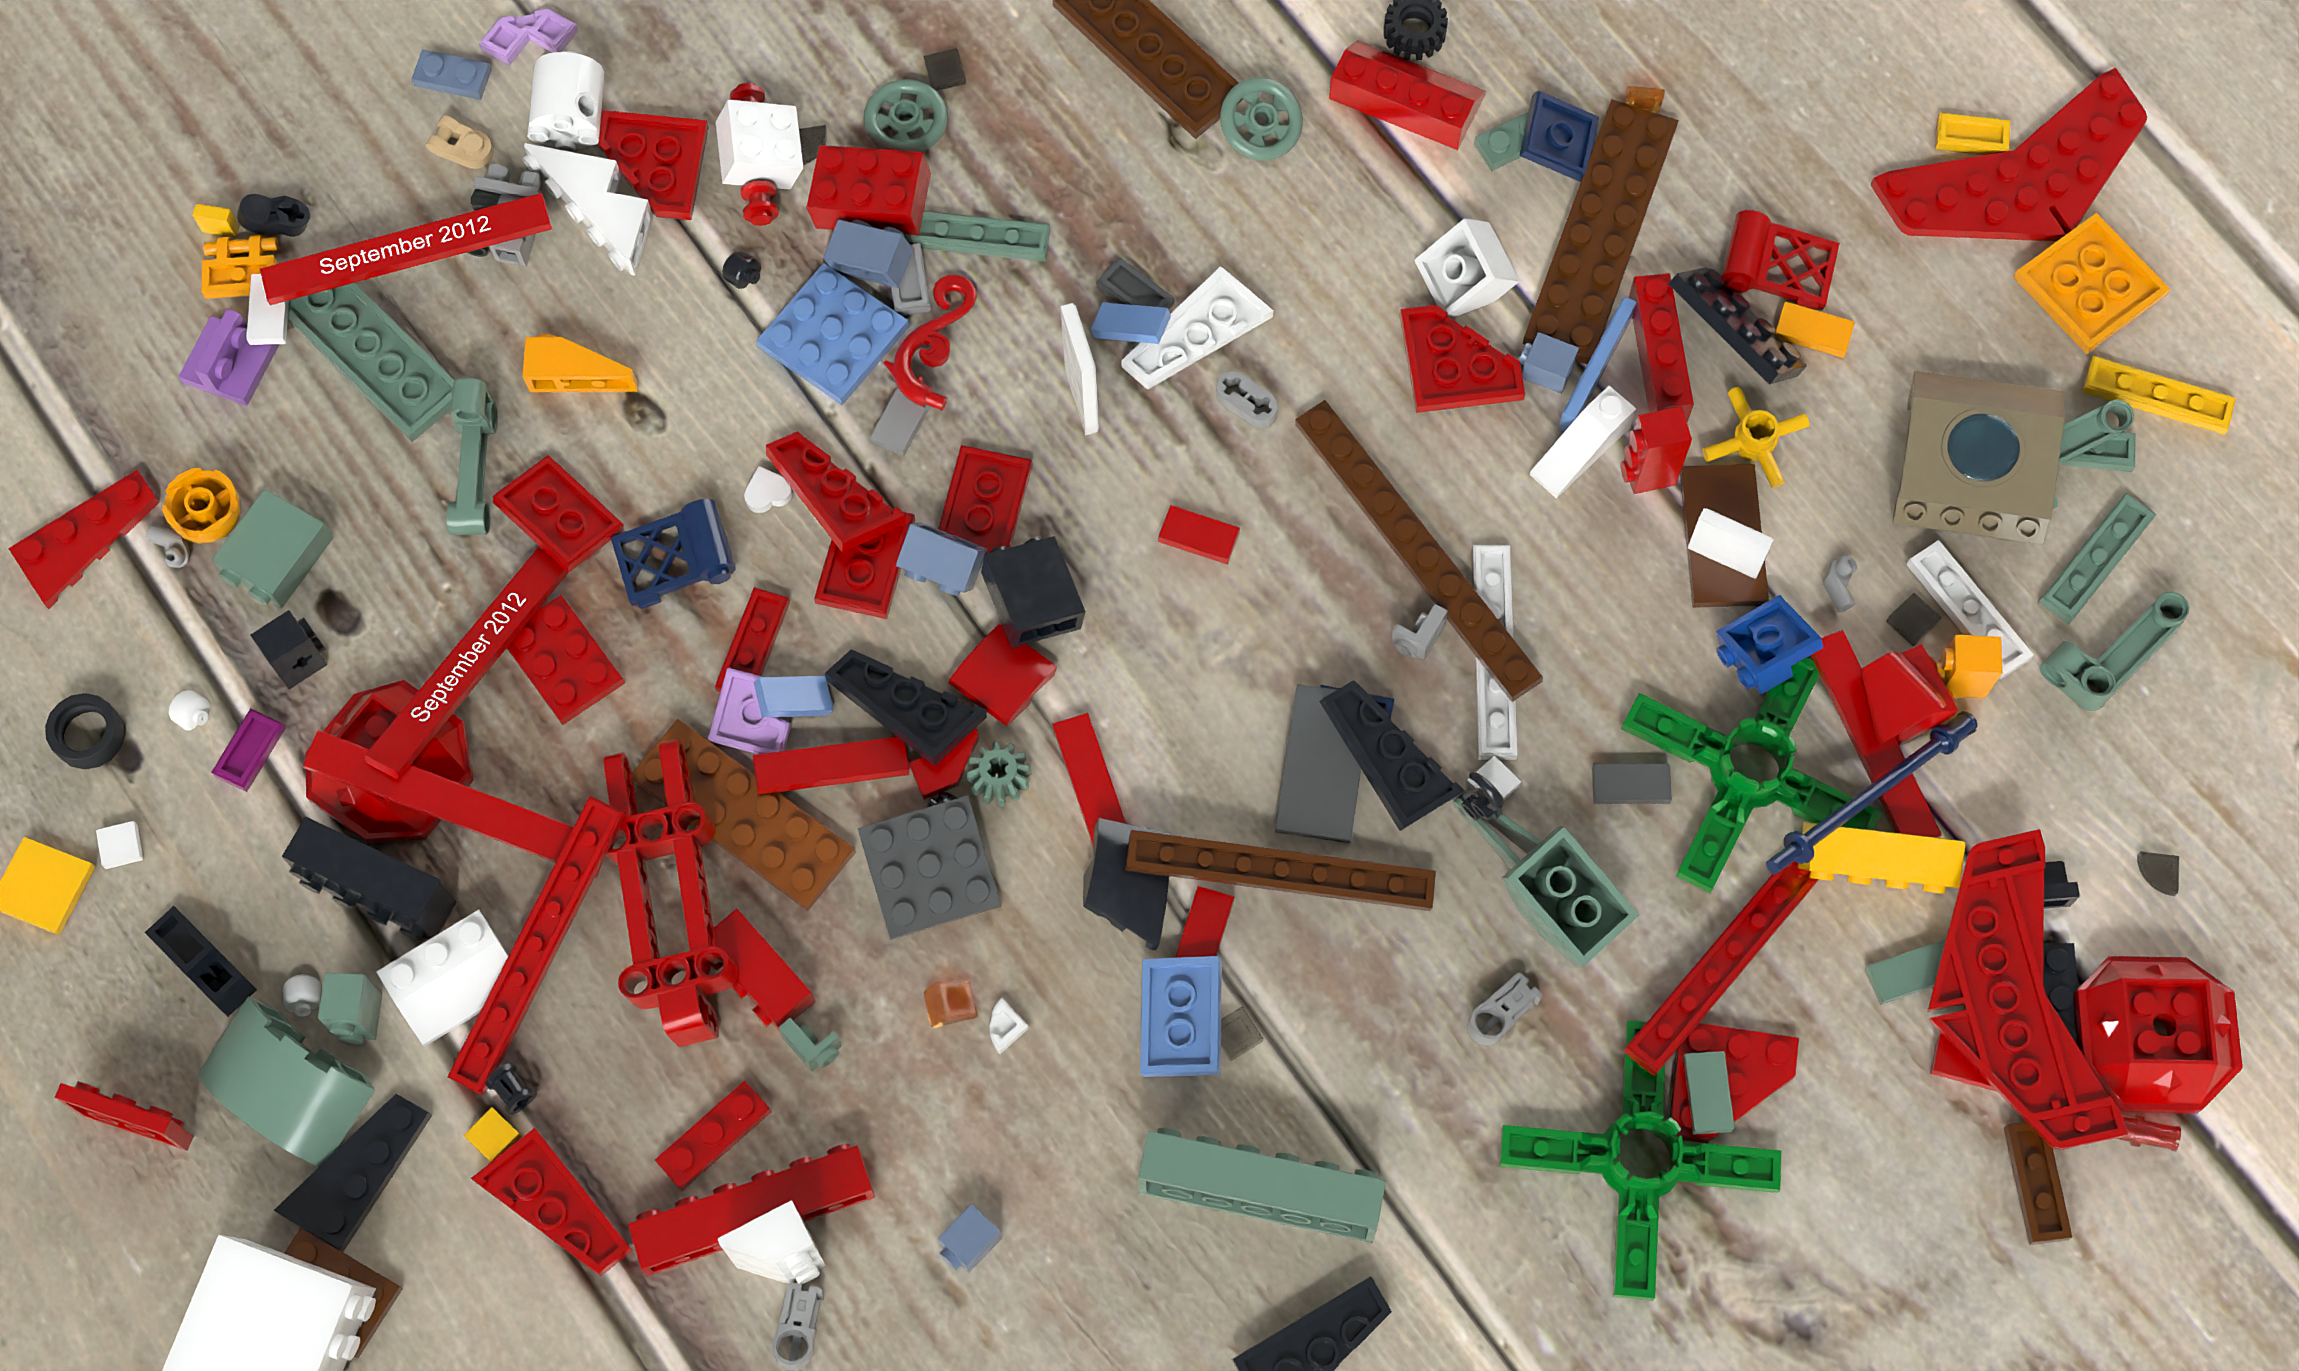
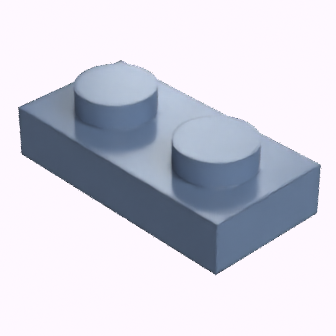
M422 49L412 76V82L416 87L481 100L491 68L489 63Z

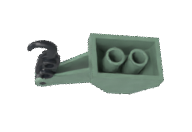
M1471 772L1469 778L1477 783L1480 788L1465 790L1453 801L1454 807L1482 835L1510 868L1501 879L1519 912L1544 940L1575 966L1584 967L1639 916L1638 912L1564 826L1557 827L1544 840H1540L1503 815L1501 808L1504 805V799L1500 792L1484 776ZM1483 820H1486L1527 853V855L1520 860Z

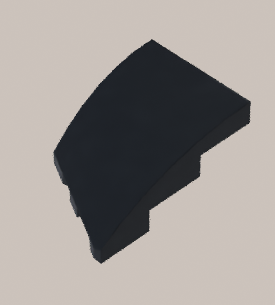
M1099 818L1094 826L1093 859L1083 878V907L1097 916L1106 918L1111 925L1122 932L1125 929L1130 930L1146 941L1145 947L1156 951L1162 934L1169 876L1125 871L1129 833L1131 830L1171 835V833Z

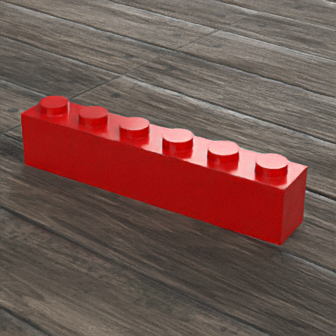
M841 1144L829 1149L827 1156L812 1160V1157H803L791 1162L789 1169L774 1173V1170H765L753 1175L751 1182L736 1186V1183H727L713 1189V1195L698 1199V1196H690L675 1202V1208L660 1212L659 1209H652L640 1213L636 1216L637 1221L628 1223V1227L641 1270L646 1276H650L722 1251L723 1249L719 1244L718 1238L791 1200L803 1221L806 1222L876 1198L858 1145L850 1147V1144Z

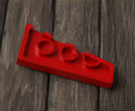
M135 470L8 549L43 604L50 609L58 601L56 597L68 585L73 587L83 577L81 573L96 558L100 561L110 551L108 547L120 535L126 536L160 502L140 472Z

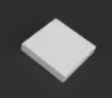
M1704 508L1696 524L1688 549L1756 579L1774 539L1710 509Z

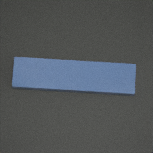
M1627 297L1622 298L1562 413L1559 425L1560 430L1565 432L1587 406L1633 317L1636 301Z

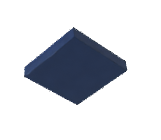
M1538 90L1531 98L1519 156L1581 182L1583 175L1586 174L1587 164L1592 153L1599 116Z

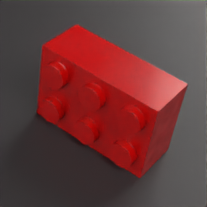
M819 145L806 206L815 228L834 230L838 220L852 222V220L857 219L868 223L873 228L883 230L884 227H892L901 231L904 235L919 236L931 177L924 153Z

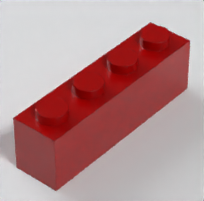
M1670 273L1635 276L1629 298L1637 302L1632 319L1649 413L1682 406L1688 423L1694 401L1674 291L1668 285L1671 281Z

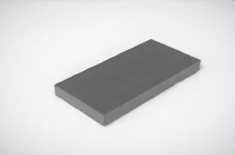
M1301 684L1296 686L1275 826L1276 833L1351 843L1361 768L1319 702L1336 691L1335 689Z

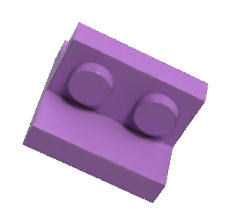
M226 309L221 319L210 316L178 377L184 384L247 406L279 344L249 345L246 340L247 324L241 314Z

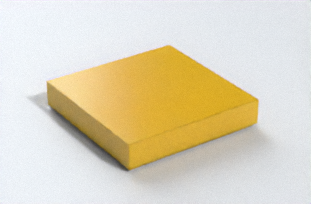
M23 837L0 880V912L60 936L96 867L90 862Z

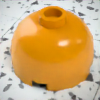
M192 468L179 474L168 484L165 491L167 493L165 505L162 503V511L171 528L184 539L198 544L213 543L225 538L236 527L241 516V500L234 484L221 471L213 469L214 471H203L202 468Z

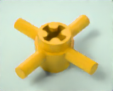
M1735 387L1727 393L1740 420L1735 429L1734 437L1702 448L1703 456L1709 462L1737 452L1740 457L1747 461H1759L1771 488H1778L1785 483L1772 455L1778 444L1779 437L1810 427L1809 419L1804 413L1777 422L1776 418L1767 411H1752L1741 387Z

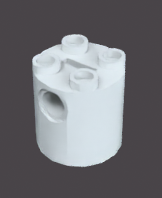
M575 51L552 52L541 56L535 61L528 139L554 149L576 153V149L590 147L599 142L605 74L599 63Z

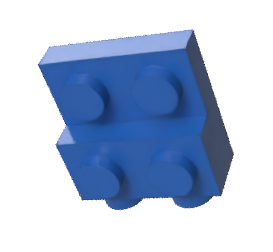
M1781 595L1716 631L1720 646L1716 648V652L1723 665L1727 668L1734 665L1737 668L1736 674L1741 684L1747 690L1754 687L1760 694L1793 677L1792 665L1823 648L1821 637Z

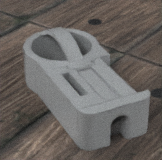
M1517 973L1488 1000L1474 1009L1468 1019L1467 1028L1469 1035L1475 1042L1484 1046L1497 1044L1525 1012L1534 1004L1538 1005L1542 994L1536 987L1530 989L1527 986L1529 980L1523 974ZM1480 1013L1493 1014L1494 1016L1478 1030L1475 1026L1476 1016ZM1500 1021L1502 1030L1495 1036L1485 1035Z
M791 1283L787 1287L772 1350L777 1363L789 1371L800 1370L806 1367L814 1355L815 1325L821 1302L818 1299L824 1300L822 1289L819 1287L810 1286L808 1290L802 1288V1285L797 1283ZM793 1335L791 1352L787 1361L780 1356L778 1348L786 1337ZM801 1337H803L807 1342V1351L801 1359L797 1360Z

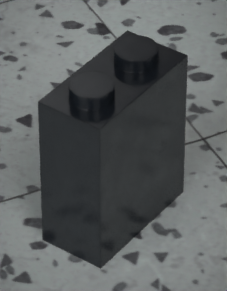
M1055 536L1045 539L1041 537L1032 538L1022 545L1011 548L1001 546L985 554L981 574L1011 648L1081 629L1086 611Z

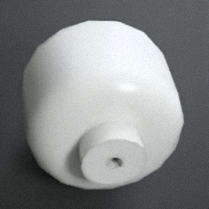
M182 691L172 699L169 705V716L173 722L184 730H192L197 725H204L208 721V712L211 704L205 697L195 691Z
M305 974L289 978L283 986L284 1008L288 1012H295L297 1016L309 1015L311 1009H316L320 1006L322 995L321 982L315 977Z

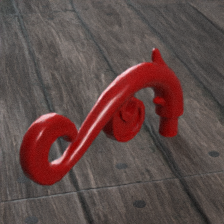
M947 275L940 278L934 285L933 297L937 306L945 311L950 308L946 295L950 292H958L964 295L965 298L962 305L918 326L900 344L894 356V363L887 360L884 361V365L891 372L900 392L908 400L924 408L928 405L943 411L948 397L932 392V387L924 384L922 376H919L918 379L914 376L911 368L912 357L920 347L928 346L931 349L919 350V357L925 365L934 368L942 366L948 361L950 342L944 335L938 332L966 315L975 305L977 299L976 289L972 282L959 275Z

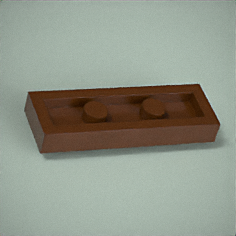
M2027 1122L2007 1124L2004 1127V1133L2029 1245L2070 1240L2072 1232L2053 1148Z

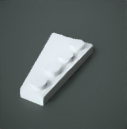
M1220 266L1170 314V320L1160 343H1139L1121 361L1122 368L1145 388L1150 389L1271 319L1274 310Z

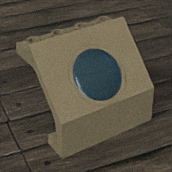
M1914 371L1907 408L1911 412L1904 463L1893 514V523L2043 545L2049 520L2052 519L2065 419L2063 391Z

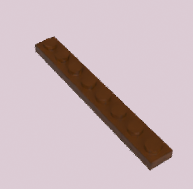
M1131 830L1129 833L1125 871L1430 911L1433 908L1436 877L1435 870Z

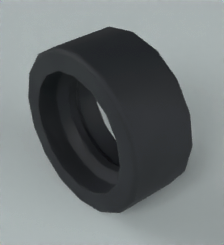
M88 693L71 695L60 701L49 713L45 724L46 741L51 750L69 766L84 770L100 767L112 760L121 749L125 737L124 723L118 712L100 696ZM83 713H99L103 716L107 725L104 736L100 741L87 750L74 751L70 749L64 741V733L69 723Z

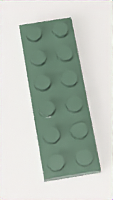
M355 283L289 300L288 321L411 442L451 410L453 382L455 380Z

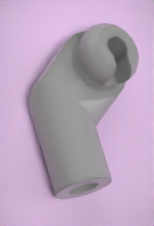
M151 524L146 533L147 541L164 546L166 553L164 561L168 566L175 568L184 567L190 558L187 540L174 530L157 524Z
M1847 555L1835 559L1830 564L1824 578V587L1838 612H1844L1855 605L1846 587L1852 574L1857 569V564L1852 557Z

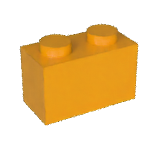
M1955 634L1948 647L1943 648L1940 660L1935 661L1937 672L1946 688L1954 694V697L1986 698L2003 673L2001 637Z

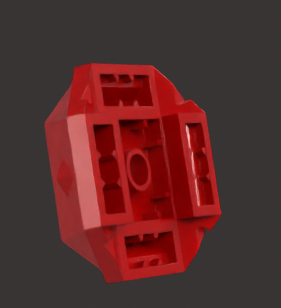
M405 680L355 693L323 732L370 749L419 690ZM452 714L411 765L469 787L474 781L464 722ZM306 769V798L309 802L368 844L409 839V841L423 840L431 834L441 821V819Z
M2108 956L2074 992L2078 1047L2109 1097H2112L2121 1113L2198 1114L2243 1069L2235 991L2187 957ZM2153 1021L2160 1022L2165 1026L2167 1036H2162L2155 1031Z

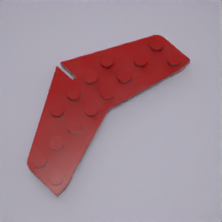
M2113 68L2099 75L2015 150L1892 170L1874 177L1870 185L1898 229L1909 236L2058 241L2078 226L2147 121V113L2117 68Z
M2038 829L1981 842L1973 846L1969 851L1927 1012L1964 1005L1965 1010L1931 1017L1929 1021L2050 1147L2065 1150L2125 1137L2128 1133L2122 1113L2112 1097H2109L2044 990L2045 844L2041 830Z

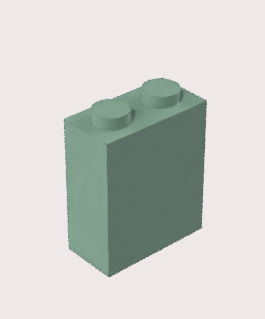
M264 489L212 558V561L220 570L218 576L223 581L235 588L241 584L249 589V595L264 605L272 602L282 608L334 537L325 523Z

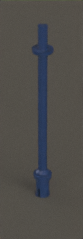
M1962 711L1947 724L1936 726L1930 732L1929 742L1804 834L1798 831L1786 834L1783 839L1785 848L1766 862L1767 869L1771 873L1777 874L1793 861L1799 864L1809 863L1814 858L1813 847L1938 753L1949 755L1957 750L1962 740L1977 731L1978 723L1975 717L1969 712Z

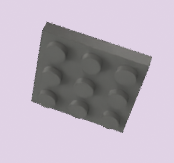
M968 795L857 828L890 940L1001 907Z

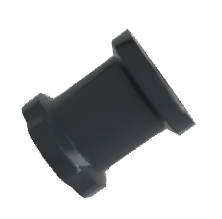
M509 1062L496 1069L485 1082L488 1089L495 1090L506 1104L505 1110L509 1115L523 1110L537 1096L533 1087L528 1088L516 1073L517 1067L513 1062Z

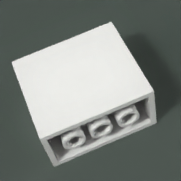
M218 1235L162 1371H343L347 1360H352L358 1350L360 1338L355 1335L359 1326L361 1327L362 1322H366L370 1318L374 1310L376 1299L372 1297L376 1288L252 1241Z

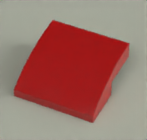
M998 624L966 657L950 677L948 684L978 706L986 709L987 713L1007 727L1030 705L1032 696L1055 675L1057 666L1027 644L1011 648L1003 626Z

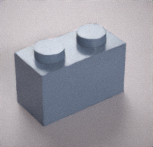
M857 219L852 220V222L838 220L823 259L841 275L899 288L913 249L904 238V234L895 228L884 227L881 230L873 228L868 223Z
M917 522L909 526L896 566L905 569L904 575L913 580L926 582V579H930L940 583L938 589L959 596L960 592L965 593L973 590L987 548L922 522Z

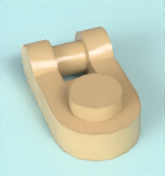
M446 115L440 118L437 124V133L431 135L425 145L433 154L473 169L488 165L494 155L492 143L486 134L462 125ZM451 137L458 139L455 146L448 144Z

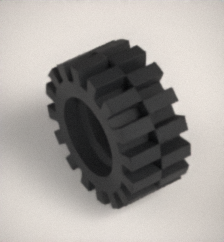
M1393 0V5L1389 4L1384 22L1383 35L1384 39H1387L1386 45L1390 49L1394 46V54L1397 56L1401 52H1405L1404 59L1410 60L1411 54L1416 55V61L1422 60L1423 53L1426 54L1427 58L1433 56L1434 50L1438 52L1442 48V43L1445 42L1448 25L1447 11L1445 8L1441 9L1442 2L1440 0H1436L1434 3H1432V0ZM1416 18L1425 21L1429 25V29L1424 33L1414 34L1406 31L1402 24L1405 20Z

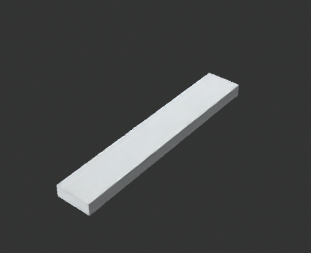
M1473 545V588L1513 638L1510 545ZM1475 656L1478 760H1490L1493 756L1499 760H1516V700L1513 702L1509 700Z

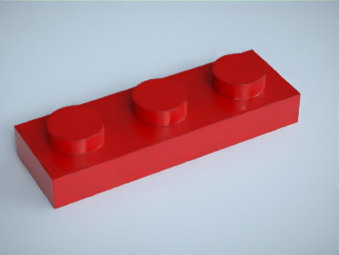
M744 1080L655 1159V1162L675 1185L683 1191L772 1111Z

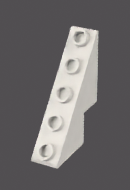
M525 143L524 148L527 155L522 160L528 170L539 173L545 179L543 183L555 199L561 197L567 204L565 208L576 223L584 222L588 227L586 231L589 237L598 247L604 245L610 251L608 256L618 270L623 271L626 269L630 275L635 276L652 223L653 214L647 199L617 194L622 180L617 162L615 160Z

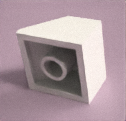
M1464 218L1414 260L1436 305L1448 312L1449 318L1457 317L1495 302L1520 282L1490 222Z

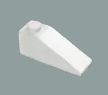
M1608 386L1579 414L1531 470L1530 476L1557 499L1631 428L1636 408L1612 387Z

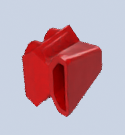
M1923 644L1901 653L1894 651L1886 653L1860 670L1875 737L1879 745L1893 737L1896 738L1899 746L1909 743L1952 718L1958 711L1954 694L1946 688L1937 672L1935 660L1928 655Z

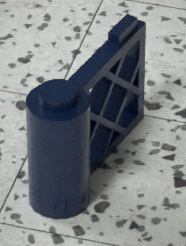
M699 499L690 502L676 514L610 537L629 602L632 606L638 604L640 609L662 602L660 597L662 595L700 581H709L710 584L724 583L731 578V574L736 570L716 501L713 499ZM676 526L679 535L672 548L657 542L663 530ZM639 540L646 545L637 561L626 557L623 549L624 544ZM653 547L668 553L659 571L644 565ZM681 547L683 548L684 554L679 552ZM676 557L686 561L690 571L689 574L678 578L667 575V572ZM628 564L634 566V567L632 568L631 572H630V569H629V565H628ZM641 570L656 576L650 588L636 593L634 582Z

